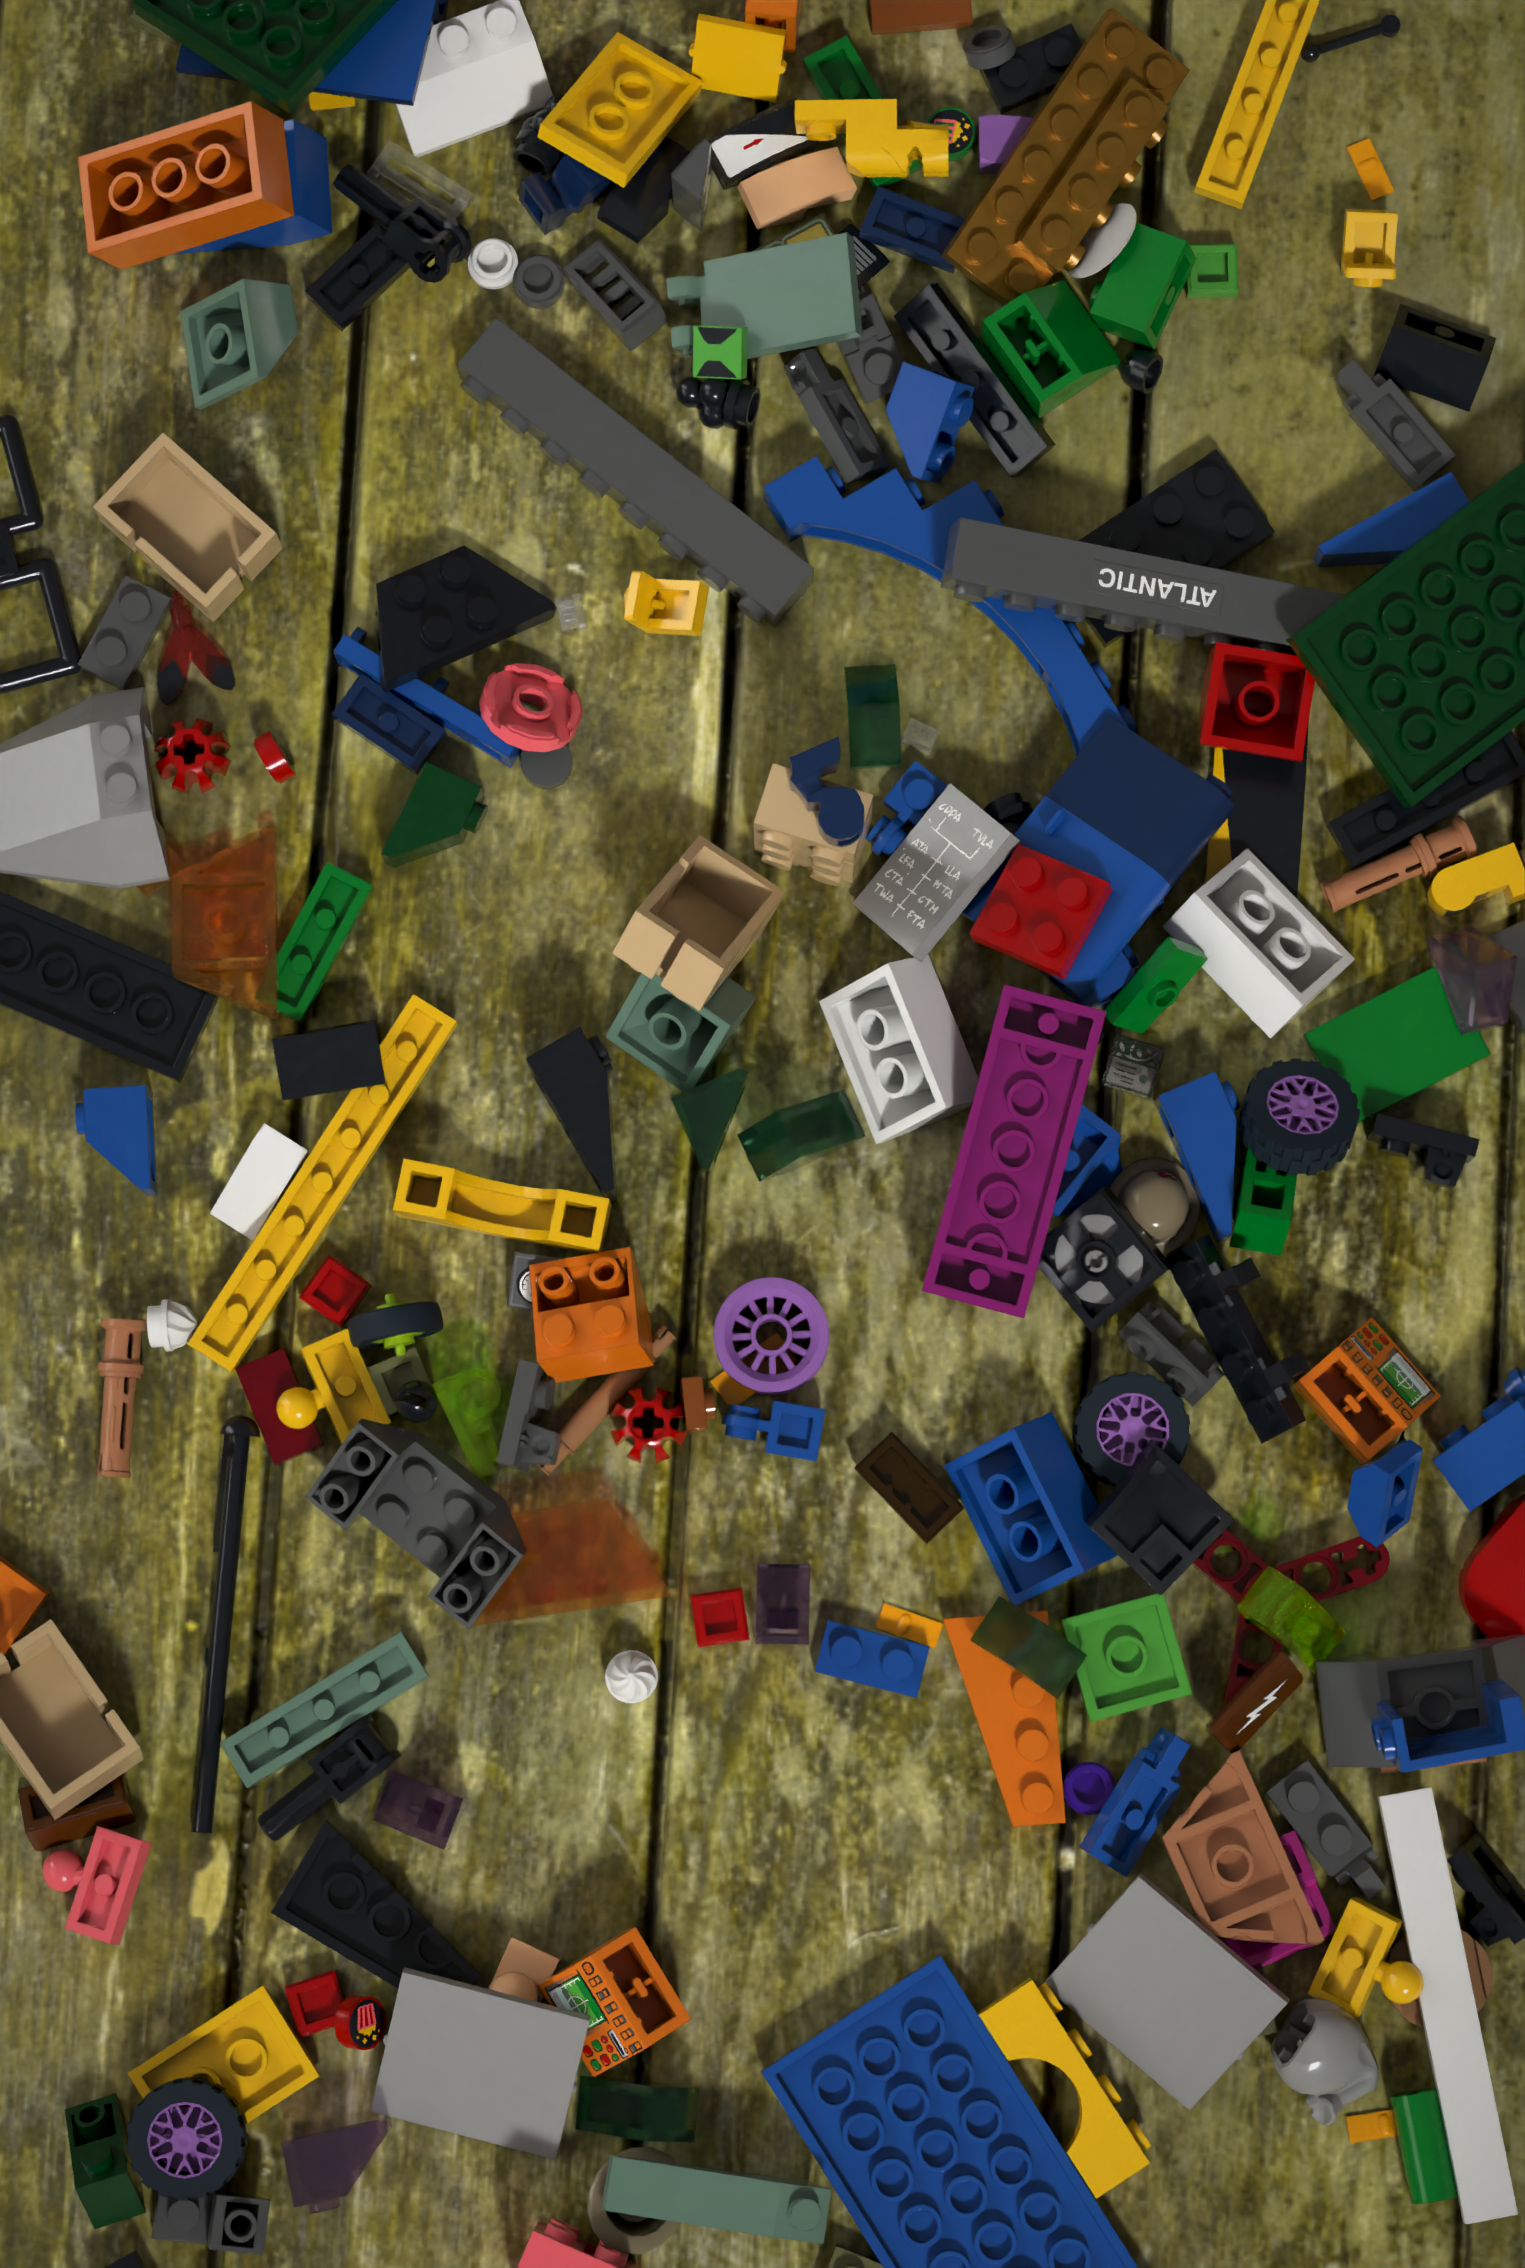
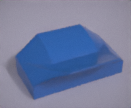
M1083 1104L1081 1105L1052 1213L1056 1218L1073 1213L1104 1186L1107 1185L1110 1188L1112 1182L1123 1170L1118 1152L1122 1135Z
M1405 1431L1402 1432L1397 1444L1382 1458L1366 1463L1353 1471L1347 1509L1360 1537L1376 1548L1410 1521L1423 1448L1412 1440L1406 1441L1404 1437Z

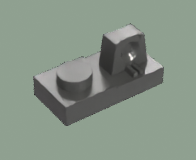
M520 1359L518 1362L496 1461L510 1469L528 1472L530 1464L555 1465L562 1435L538 1426L539 1421H542L544 1409L548 1410L553 1403L556 1385L555 1380L547 1376L539 1363Z

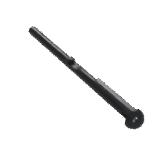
M243 1415L229 1418L224 1422L220 1430V1434H224L213 1546V1552H218L210 1643L205 1651L207 1674L191 1832L212 1834L249 1445L250 1437H260V1430L256 1422Z

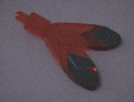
M174 593L172 596L174 607L169 609L174 630L166 646L157 682L161 701L165 704H171L181 695L187 681L191 660L213 685L224 690L234 689L236 679L232 666L216 646L200 630L194 627L190 606L184 605L180 593Z

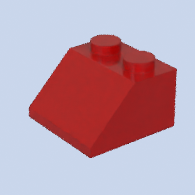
M1216 642L1208 652L1200 699L1199 745L1302 762L1315 680L1298 656Z

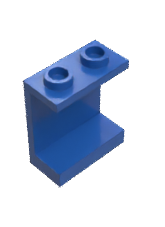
M1502 1679L1481 1683L1489 1725L1406 1740L1403 1718L1387 1701L1378 1702L1376 1705L1379 1718L1371 1719V1730L1375 1748L1377 1751L1382 1750L1384 1760L1389 1759L1401 1773L1525 1750V1718L1521 1696Z

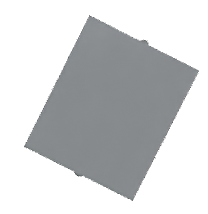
M1142 1873L1137 1876L1096 1924L1088 1926L1087 1934L1045 1980L1059 2000L1189 2111L1235 2060H1241L1244 2057L1246 2048L1290 2000Z
M404 1967L389 2032L383 2038L385 2050L371 2112L556 2160L571 2096L577 2091L575 2079L591 2016Z

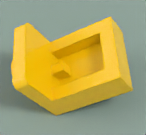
M1345 209L1341 271L1345 277L1353 278V285L1360 287H1382L1383 279H1396L1397 268L1394 265L1398 222L1397 211Z
M632 571L630 584L623 598L624 619L648 634L701 636L709 586L695 580L655 579L644 571Z

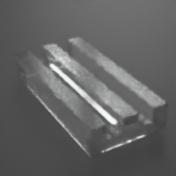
M391 140L388 141L365 174V176L404 206L408 207L413 201L379 180L378 176L380 174L445 215L444 218L453 219L457 222L462 218L464 209L469 207L474 201L472 192ZM393 158L455 198L456 201L453 205H450L387 163Z

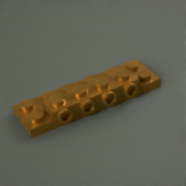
M1114 8L1105 11L940 257L953 265L1004 306L1024 292L1046 286L1053 274L1061 272L1063 268L1066 271L1072 270L1086 251V246L1080 242L1089 228L1098 230L1111 215L1114 206L1108 200L1117 186L1124 190L1139 173L1141 165L1135 160L1146 145L1149 149L1153 148L1166 133L1169 124L1163 118L1170 109L1167 104L1190 69Z

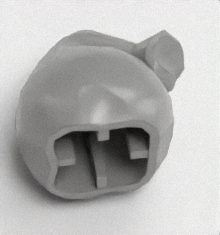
M1319 1998L1304 1999L1297 2003L1289 2013L1283 2027L1273 2039L1271 2057L1284 2083L1297 2093L1307 2094L1305 2100L1308 2107L1312 2108L1311 2116L1320 2124L1329 2126L1336 2121L1344 2106L1372 2092L1377 2087L1379 2080L1378 2063L1363 2029L1346 2009L1332 2001Z

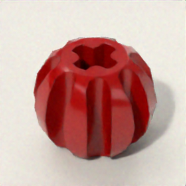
M196 718L194 726L186 729L184 719L171 723L169 726L175 732L174 736L164 738L160 735L154 750L158 754L166 755L155 763L161 779L166 780L175 776L172 789L189 794L192 784L197 782L202 793L215 788V784L210 780L211 775L219 773L226 776L231 762L228 758L219 756L230 749V744L224 732L210 735L213 723L200 718ZM198 747L201 754L195 756L194 764H187L184 757L190 755V748Z
M642 1386L628 1391L636 1401L634 1407L626 1409L616 1402L610 1416L627 1421L624 1428L610 1431L615 1446L629 1439L635 1441L632 1450L626 1457L641 1463L643 1451L648 1448L655 1450L656 1463L669 1459L670 1456L662 1448L664 1442L671 1440L682 1447L687 1436V1432L671 1428L674 1421L685 1419L683 1404L681 1403L670 1410L663 1408L665 1401L672 1392L657 1386L655 1398L650 1401L643 1399ZM651 1411L654 1412L656 1420L664 1422L663 1428L654 1430L653 1438H644L642 1429L634 1428L635 1421H643L645 1412Z

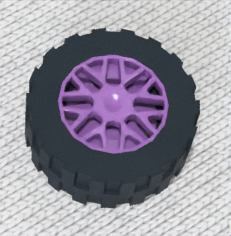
M1291 1059V1061L1286 1062L1280 1060L1273 1062L1272 1066L1268 1068L1263 1067L1258 1071L1257 1077L1255 1079L1252 1078L1248 1085L1239 1116L1241 1117L1239 1132L1243 1134L1244 1145L1246 1148L1251 1149L1253 1156L1259 1162H1265L1269 1165L1268 1168L1275 1171L1287 1172V1175L1307 1174V1176L1317 1175L1319 1171L1324 1170L1326 1172L1332 1169L1336 1162H1341L1345 1158L1347 1150L1350 1149L1359 1120L1358 1098L1356 1093H1352L1351 1085L1348 1081L1337 1075L1338 1072L1332 1068H1325L1319 1062L1312 1060L1310 1062L1301 1061V1059Z
M1127 1372L1107 1377V1379L1096 1384L1088 1392L1079 1405L1074 1417L1073 1438L1078 1457L1080 1456L1084 1463L1083 1466L1089 1473L1092 1472L1104 1484L1108 1483L1117 1486L1151 1439L1178 1465L1181 1463L1190 1441L1189 1414L1187 1415L1184 1409V1402L1180 1396L1177 1397L1172 1391L1173 1388L1166 1382L1162 1383L1150 1374L1142 1375L1137 1374V1372Z
M179 2078L153 2089L137 2104L126 2130V2133H128L126 2152L130 2154L132 2160L130 2165L134 2173L137 2172L143 2179L141 2182L148 2189L152 2187L158 2191V2195L165 2198L174 2197L177 2200L187 2201L193 2198L199 2199L208 2196L220 2189L236 2174L246 2155L244 2153L246 2145H248L249 2134H246L245 2125L247 2121L245 2114H242L238 2107V2101L234 2096L230 2097L225 2092V2088L219 2084L214 2085L207 2082V2079Z

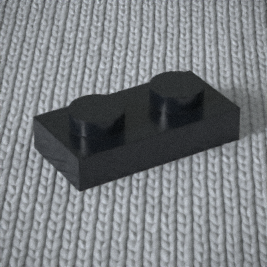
M1072 23L1017 47L1014 56L1004 64L990 69L979 70L1000 115L1051 93L1082 47Z
M379 222L305 290L307 298L341 332L410 268L409 263L381 242L387 230Z

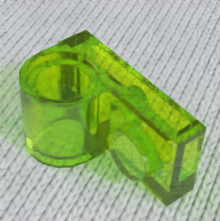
M473 1367L432 1384L476 1477L481 1481H485L499 1474L494 1463L497 1461L499 1448L490 1430L480 1433L476 1425L493 1417L503 1405L504 1393L500 1382L490 1371L484 1368ZM477 1380L487 1382L492 1389L490 1401L480 1408H472L466 1405L463 1396L467 1385Z
M1270 1566L1265 1569L1236 1607L1244 1617L1277 1640L1300 1664L1314 1673L1316 1672L1315 1660L1326 1659L1346 1633L1303 1587Z

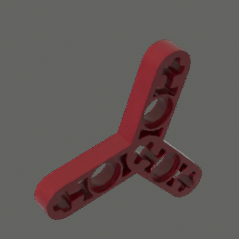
M1226 1529L1203 1552L1201 1559L1197 1558L1192 1563L1196 1569L1239 1604L1224 1692V1705L1248 1680V1676H1237L1238 1665L1251 1671H1257L1265 1662L1255 1663L1245 1656L1243 1652L1245 1637L1252 1632H1261L1269 1637L1272 1643L1271 1654L1282 1651L1289 1612L1370 1584L1384 1576L1390 1563L1389 1552L1384 1543L1376 1548L1362 1537H1356L1272 1568ZM1359 1545H1363L1367 1552L1376 1551L1379 1561L1372 1564V1574L1366 1575L1363 1568H1356L1344 1573L1350 1583L1341 1585L1340 1571L1335 1561L1330 1557L1331 1554L1339 1552L1340 1563L1358 1556L1356 1547ZM1230 1546L1238 1552L1241 1562L1238 1571L1234 1575L1221 1576L1212 1568L1211 1556L1218 1547ZM1309 1563H1321L1330 1573L1329 1585L1320 1593L1308 1591L1301 1582V1572ZM1265 1580L1271 1581L1272 1590L1280 1593V1601L1270 1603L1266 1618L1278 1619L1276 1629L1263 1623L1246 1624L1247 1613L1255 1617L1259 1616L1260 1600L1252 1597L1253 1588H1261Z

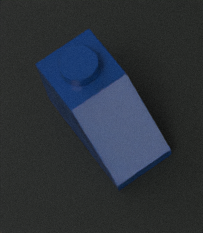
M146 1085L83 1089L84 1103H77L75 1109L78 1134H85L86 1142L146 1195H157L153 1092Z

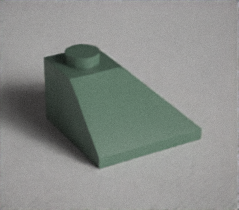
M243 278L180 311L195 408L204 409L268 376L298 334L296 311L290 284Z
M641 973L605 1037L690 1096L737 1031L756 996L727 977L704 1007L698 1011L660 986L663 981L661 977L655 974L650 979Z

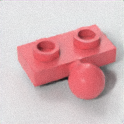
M97 1826L85 1866L81 1857L71 1850L61 1849L51 1853L44 1861L42 1875L46 1884L51 1889L59 1892H68L78 1887L65 1929L108 1944L120 1945L152 1843L109 1828Z

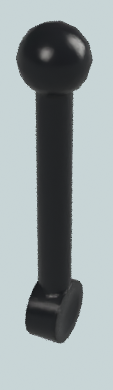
M1386 15L1378 25L1318 45L1308 42L1303 45L1301 57L1306 62H1314L1319 58L1320 54L1380 34L1385 37H1393L1400 29V20L1395 15Z

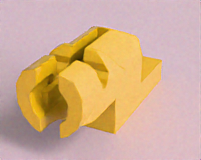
M897 99L795 100L796 134H806V138L813 141H829L835 139L836 134H846L847 172L858 177L907 178L910 174L909 167L912 165V162L918 160L922 166L923 177H949L948 124L936 125L906 120V125L898 126Z

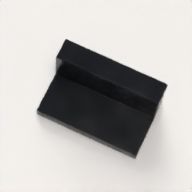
M1400 304L1374 376L1379 373L1386 381L1391 379L1398 387L1469 412L1489 363L1496 338Z
M374 1019L278 1035L272 1038L282 1100L385 1084L386 1080L379 1045L381 1037L378 1020Z

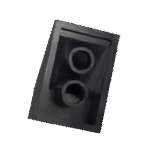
M579 1027L526 1058L531 1075L604 1198L610 1199L612 1205L618 1201L611 1087L607 1072L611 1071L613 1067L610 1063L611 1059L597 1035L595 1034L587 1039L583 1030Z

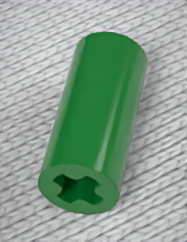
M1436 2087L1391 2095L1390 2099L1411 2203L1425 2204L1457 2197Z

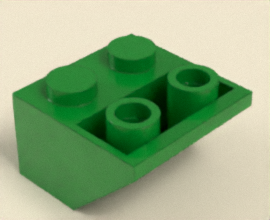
M1065 280L1024 292L982 320L980 339L1037 420L1122 363Z

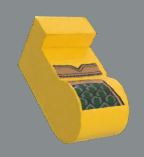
M1513 842L1446 867L1438 872L1429 885L1427 900L1431 909L1439 916L1452 918L1463 914L1471 903L1502 892L1507 905L1525 899V868L1515 843Z

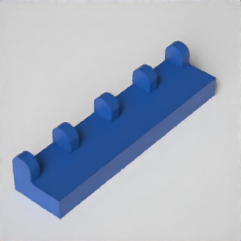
M357 627L350 637L344 634L333 651L337 663L358 676L363 673L380 685V655L362 645L367 632ZM441 676L432 687L417 678L389 691L433 722L509 768L513 766L522 749L505 743L490 731L481 717L480 707L474 713L444 695L450 682Z

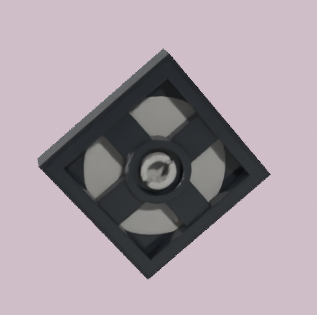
M1107 1185L1047 1233L1038 1265L1040 1270L1091 1332L1099 1328L1173 1267Z

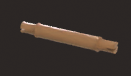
M661 1323L652 1333L654 1365L658 1364L655 1360L677 1339ZM653 1366L612 1373L557 1432L562 1435L556 1464L537 1466L550 1476L553 1470L569 1453L572 1456L574 1455L576 1449L613 1411L616 1402L620 1403L628 1394V1391L632 1390Z

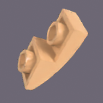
M833 147L788 160L741 181L738 190L758 230L801 221L809 208L851 200L857 190V186L851 174L847 172L846 163L838 147Z

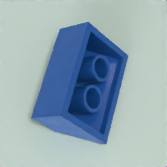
M1052 1412L1014 1427L944 1465L1013 1607L1118 1556L1084 1522L1099 1506Z

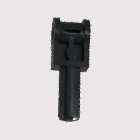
M350 164L342 168L333 183L336 189L388 228L381 242L405 259L412 271L420 279L431 283L439 282L449 273L452 263L461 262L470 254L472 242L468 231L459 222L443 218L419 198L406 207ZM451 234L452 237L444 244V238ZM435 258V264L428 267L427 264Z
M370 1714L352 1725L336 1740L309 1760L308 1764L314 1772L259 1815L258 1823L270 1839L279 1841L332 1797H335L340 1804L346 1802L402 1756L398 1749L391 1750L372 1726L374 1719Z

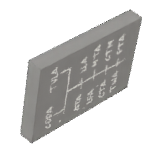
M950 783L852 904L912 956L922 962L1020 840Z

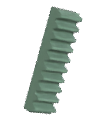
M401 1631L226 1738L220 1744L246 1788H250L262 1782L268 1776L280 1771L286 1765L296 1761L304 1754L314 1750L320 1744L332 1739L338 1733L350 1728L366 1715H371L377 1709L384 1707L395 1698L402 1696L413 1687L423 1683L430 1676L405 1634Z

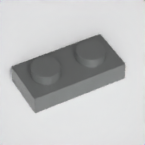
M125 576L83 653L78 666L81 667V670L121 690H127L173 605L172 599Z

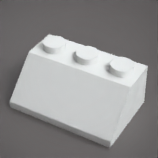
M499 0L432 26L414 106L393 103L415 159L543 110L546 101L553 96L534 36L520 1Z
M1248 848L1195 891L1162 926L1174 939L1201 949L1208 958L1202 968L1270 1039L1355 960Z
M929 955L922 962L913 957L887 963L819 1001L876 1144L886 1142L950 1117L972 1105L979 1079Z

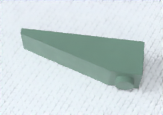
M609 2155L601 2209L760 2236L823 2244L832 2190L805 2180Z

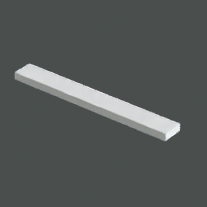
M1432 1787L1379 1796L1378 1802L1410 1961L1420 1970L1424 1980L1423 1990L1418 1997L1462 2220L1466 2225L1518 2215Z

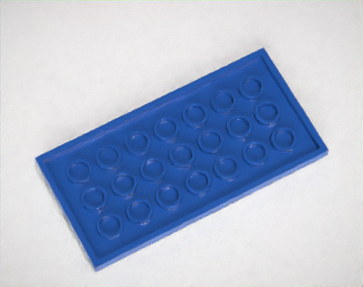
M941 1955L761 2070L764 2078L883 2268H1138Z

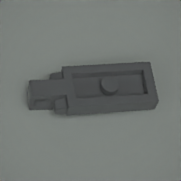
M815 348L801 351L784 366L793 390L796 391V395H798L808 413L811 424L818 431L832 457L835 467L841 473L846 484L877 477L891 466L843 379L835 380L829 374Z
M1354 359L1337 372L1334 380L1348 396L1343 405L1349 412V416L1414 492L1454 460L1456 454L1391 379L1386 381L1379 373L1371 379Z
M1308 1760L1303 1761L1264 1791L1292 1830L1296 1831L1299 1839L1328 1877H1333L1340 1886L1351 1879L1366 1900H1370L1386 1887L1369 1865L1378 1858V1855L1371 1847L1373 1844Z

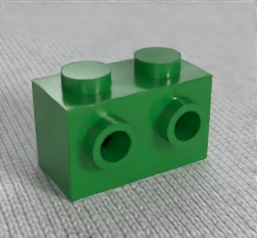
M1136 223L1128 243L1111 262L1112 265L1105 280L1099 281L1092 291L1089 302L1091 310L1089 313L1099 329L1154 350L1196 261V257L1188 242Z

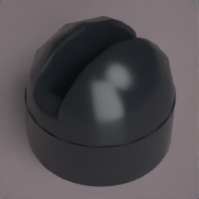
M1142 349L1128 352L1125 355V359L1129 361V365H1120V375L1123 382L1134 390L1145 394L1150 393L1156 386L1162 373V356Z
M412 1380L405 1383L398 1390L396 1407L399 1414L405 1420L412 1423L425 1422L436 1412L438 1406L437 1394L434 1388L427 1382ZM405 1393L430 1399L428 1409L417 1404L403 1402Z

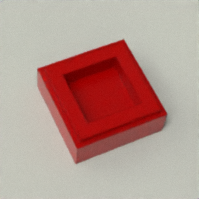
M328 1255L301 1292L299 1298L333 1323L343 1328L372 1288V1285Z
M742 1587L690 1595L698 1648L750 1640Z
M337 1970L284 1986L299 2038L335 2027L337 2010L345 2000Z

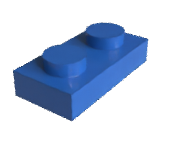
M828 1620L815 1672L917 1698L930 1646Z

